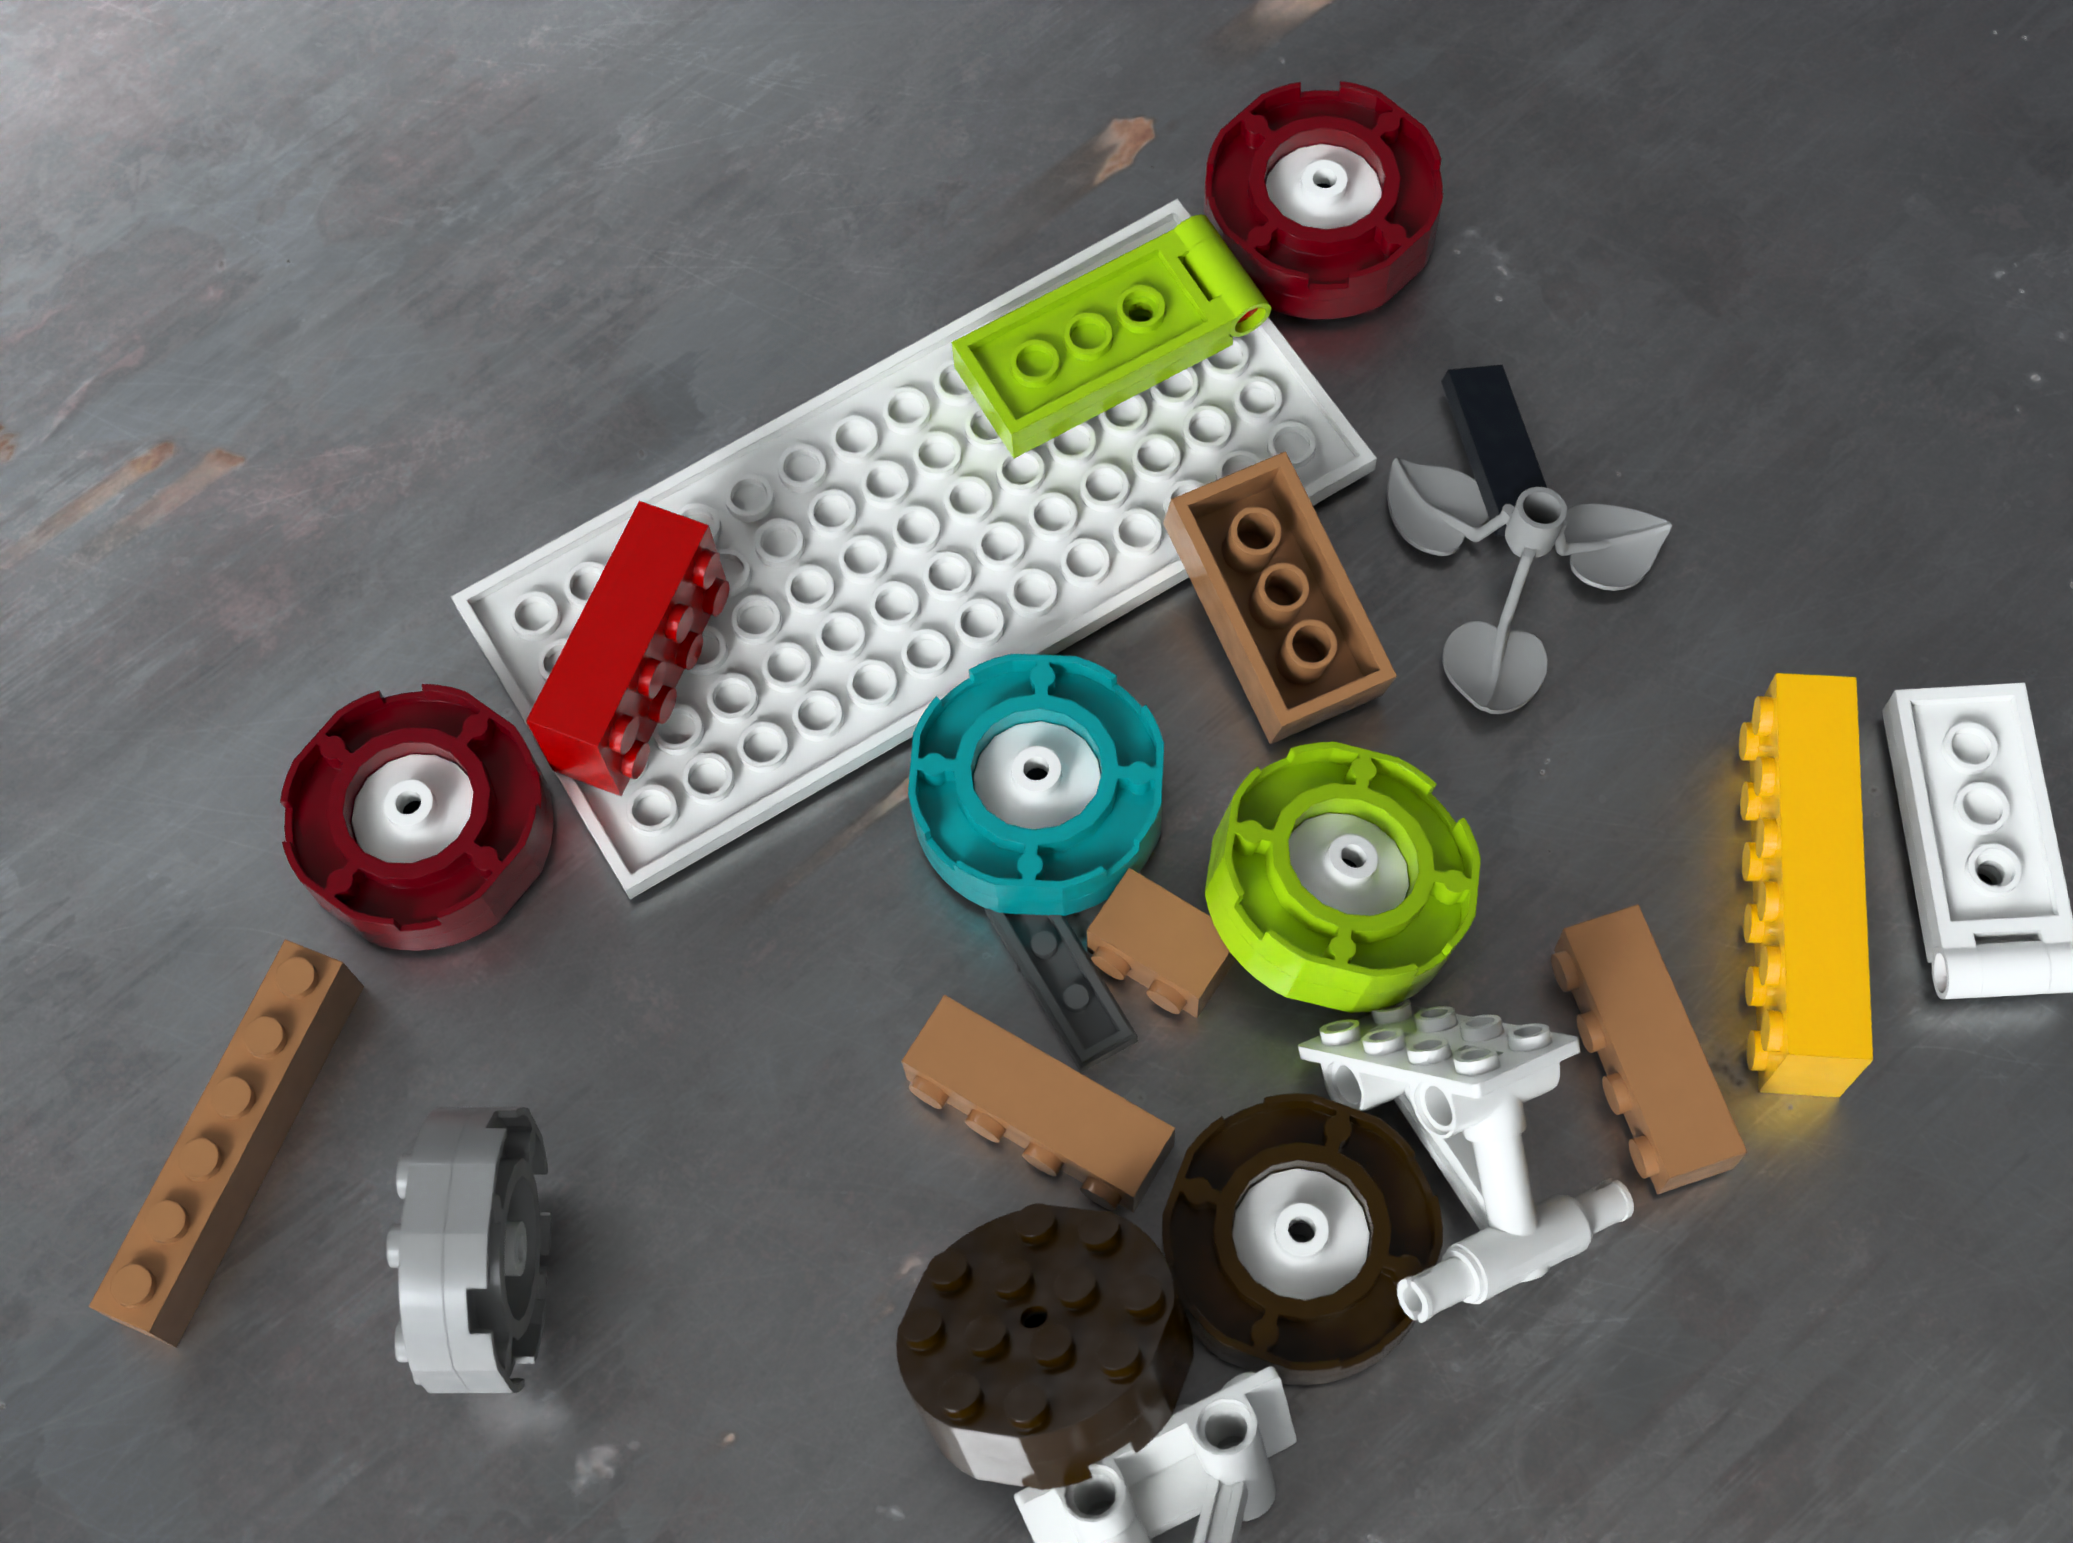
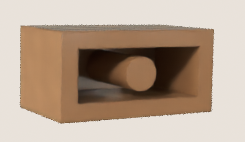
M1131 868L1127 870L1086 930L1087 951L1093 954L1091 960L1100 970L1118 980H1124L1127 975L1148 988L1146 993L1154 1003L1173 1014H1180L1183 1009L1198 1018L1236 961V958L1230 953L1220 938L1211 916Z

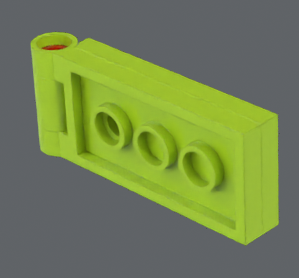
M1200 214L1187 218L1165 234L951 342L954 368L1015 459L1232 346L1233 337L1247 335L1266 321L1270 315L1271 306L1207 216Z

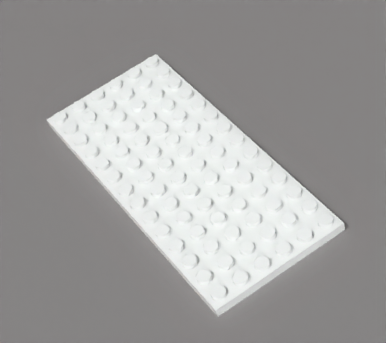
M1178 199L451 596L456 608L534 737L526 719L638 502L642 501L709 525L717 552L720 554V561L726 580L729 582V595L722 612L717 617H710L702 633L703 647L697 663L691 670L684 669L675 688L677 698L671 716L666 723L657 724L648 742L650 753L642 774L637 779L630 778L621 797L554 772L629 899L636 897L913 737V732L919 719L936 696L941 700L952 689L968 679L969 669L993 658L1008 654L1055 655L1189 578L1163 524L1171 499L1285 451L1312 505L1319 503L1375 470L1377 460L1375 455L1269 317L1251 333L1240 337H1233L1232 346L1015 459L1012 457L954 368L951 342L1174 229L1182 221L1191 217Z

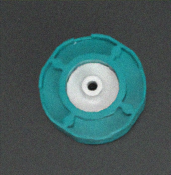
M1008 654L978 664L969 669L968 679L952 689L941 700L936 696L931 701L913 732L908 797L917 837L924 854L941 878L955 891L968 900L989 910L1006 914L1066 916L1096 906L1110 897L1129 868L1138 873L1141 871L1152 855L1160 838L1164 778V741L1158 724L1147 705L1142 707L1131 694L1117 684V675L1094 662L1077 656Z

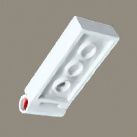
M2025 683L1895 690L1883 708L1882 714L1927 962L1932 963V978L1938 997L1945 1000L2073 993V916ZM1978 874L1987 876L1993 885L1983 882Z

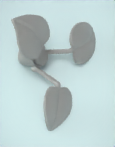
M1396 457L1388 478V508L1396 529L1409 544L1426 553L1438 556L1454 554L1461 547L1465 537L1473 542H1480L1505 524L1507 525L1505 529L1506 541L1511 551L1520 557V561L1499 621V626L1497 628L1483 621H1470L1460 625L1447 638L1442 657L1444 670L1454 687L1477 709L1490 714L1508 713L1524 706L1536 695L1547 673V653L1542 641L1537 636L1528 632L1510 631L1511 622L1533 559L1549 553L1555 543L1557 554L1561 556L1570 555L1571 569L1581 581L1602 590H1625L1638 584L1648 574L1672 527L1671 522L1657 516L1615 505L1584 503L1567 509L1563 498L1555 491L1545 487L1526 489L1518 497L1515 507L1511 504H1505L1501 513L1487 522L1489 516L1477 482L1465 473L1442 466L1416 464Z

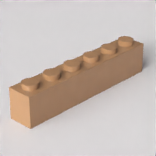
M284 940L89 1305L90 1308L122 1325L177 1348L364 988V985L342 961L289 940Z

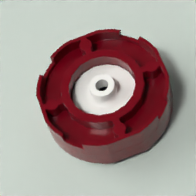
M1340 81L1339 91L1313 90L1301 92V82L1290 83L1261 94L1219 131L1207 160L1204 215L1210 220L1270 304L1272 310L1307 319H1338L1355 316L1384 305L1425 267L1435 244L1444 194L1440 172L1442 159L1436 143L1427 128L1382 92L1345 81Z
M422 684V691L402 693L385 698L379 690L354 700L336 711L294 758L286 775L280 803L285 808L284 830L286 841L282 842L289 864L300 882L325 910L368 942L398 950L421 951L452 946L467 941L498 924L541 874L552 841L553 808L546 780L523 737L512 723L468 692L449 686Z

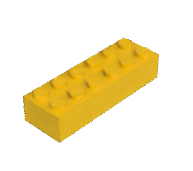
M1776 673L1765 695L1755 698L1752 719L1750 722L1742 723L1739 736L1740 759L1749 761L1750 782H1744L1740 801L1742 820L1751 821V842H1746L1744 845L1742 875L1744 881H1753V904L1748 903L1746 906L1743 930L1745 942L1754 943L1755 966H1749L1746 974L1745 998L1748 1006H1756L1757 1030L1749 1032L1747 1065L1749 1070L1758 1071L1759 1093L1840 1097L1873 1061L1857 678Z

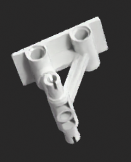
M1406 999L1399 1004L1371 1011L1372 1014L1357 1020L1347 1019L1328 1023L1320 1028L1319 1036L1298 1045L1301 1059L1321 1064L1326 1089L1332 1101L1366 1112L1394 1099L1480 1230L1447 1248L1441 1263L1414 1276H1408L1398 1283L1397 1294L1400 1305L1412 1320L1418 1319L1420 1323H1423L1430 1319L1432 1315L1460 1301L1481 1304L1518 1283L1540 1278L1548 1273L1550 1267L1586 1250L1589 1243H1591L1593 1234L1617 1222H1623L1632 1216L1634 1202L1629 1190L1621 1181L1617 1179L1612 1181V1178L1603 1180L1599 1185L1575 1197L1555 1194L1534 1204L1521 1135L1527 1128L1523 1103L1551 1091L1558 1085L1560 1079L1559 1062L1580 1052L1578 1037L1550 1032L1549 1026L1546 1024L1534 1023L1518 1026L1502 1023L1501 1017L1497 1015L1470 1017L1456 1014L1455 1009L1449 1006L1431 1008L1412 1006L1411 1001Z
M1273 1366L1257 1373L1247 1372L1240 1374L1228 1381L1221 1391L1193 1405L1183 1404L1176 1406L1171 1419L1160 1433L1138 1453L1135 1454L1129 1442L1110 1456L1088 1465L1093 1476L1092 1479L1061 1488L1046 1490L1027 1487L1016 1493L1014 1499L1034 1543H1152V1538L1199 1514L1200 1517L1193 1543H1238L1242 1521L1259 1518L1270 1509L1275 1500L1276 1485L1268 1458L1297 1442L1281 1378Z

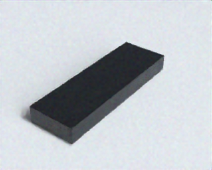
M1503 364L1449 369L1441 383L1489 519L1492 520L1501 513L1505 504H1511L1515 507L1518 497L1526 489L1532 487L1547 488ZM1505 524L1494 532L1495 536H1505L1507 525Z

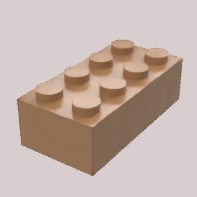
M1286 451L1171 499L1163 524L1270 745L1383 696L1397 675Z

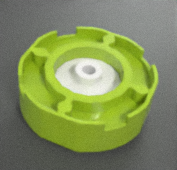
M1316 742L1293 747L1286 758L1274 762L1262 770L1257 766L1249 773L1232 797L1213 836L1205 887V897L1213 924L1220 938L1236 960L1257 980L1286 998L1349 1013L1369 1012L1399 1004L1421 991L1436 977L1469 930L1476 916L1481 857L1468 822L1463 817L1456 823L1447 809L1432 795L1437 783L1422 771L1398 757L1338 742Z

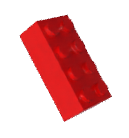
M642 501L638 502L526 719L554 772L621 797L630 778L637 779L642 774L650 753L648 742L657 724L666 723L671 716L677 698V691L675 689L684 669L691 670L697 663L703 647L702 633L710 617H717L722 612L729 595V582L726 580L720 561V554L717 552L709 525Z

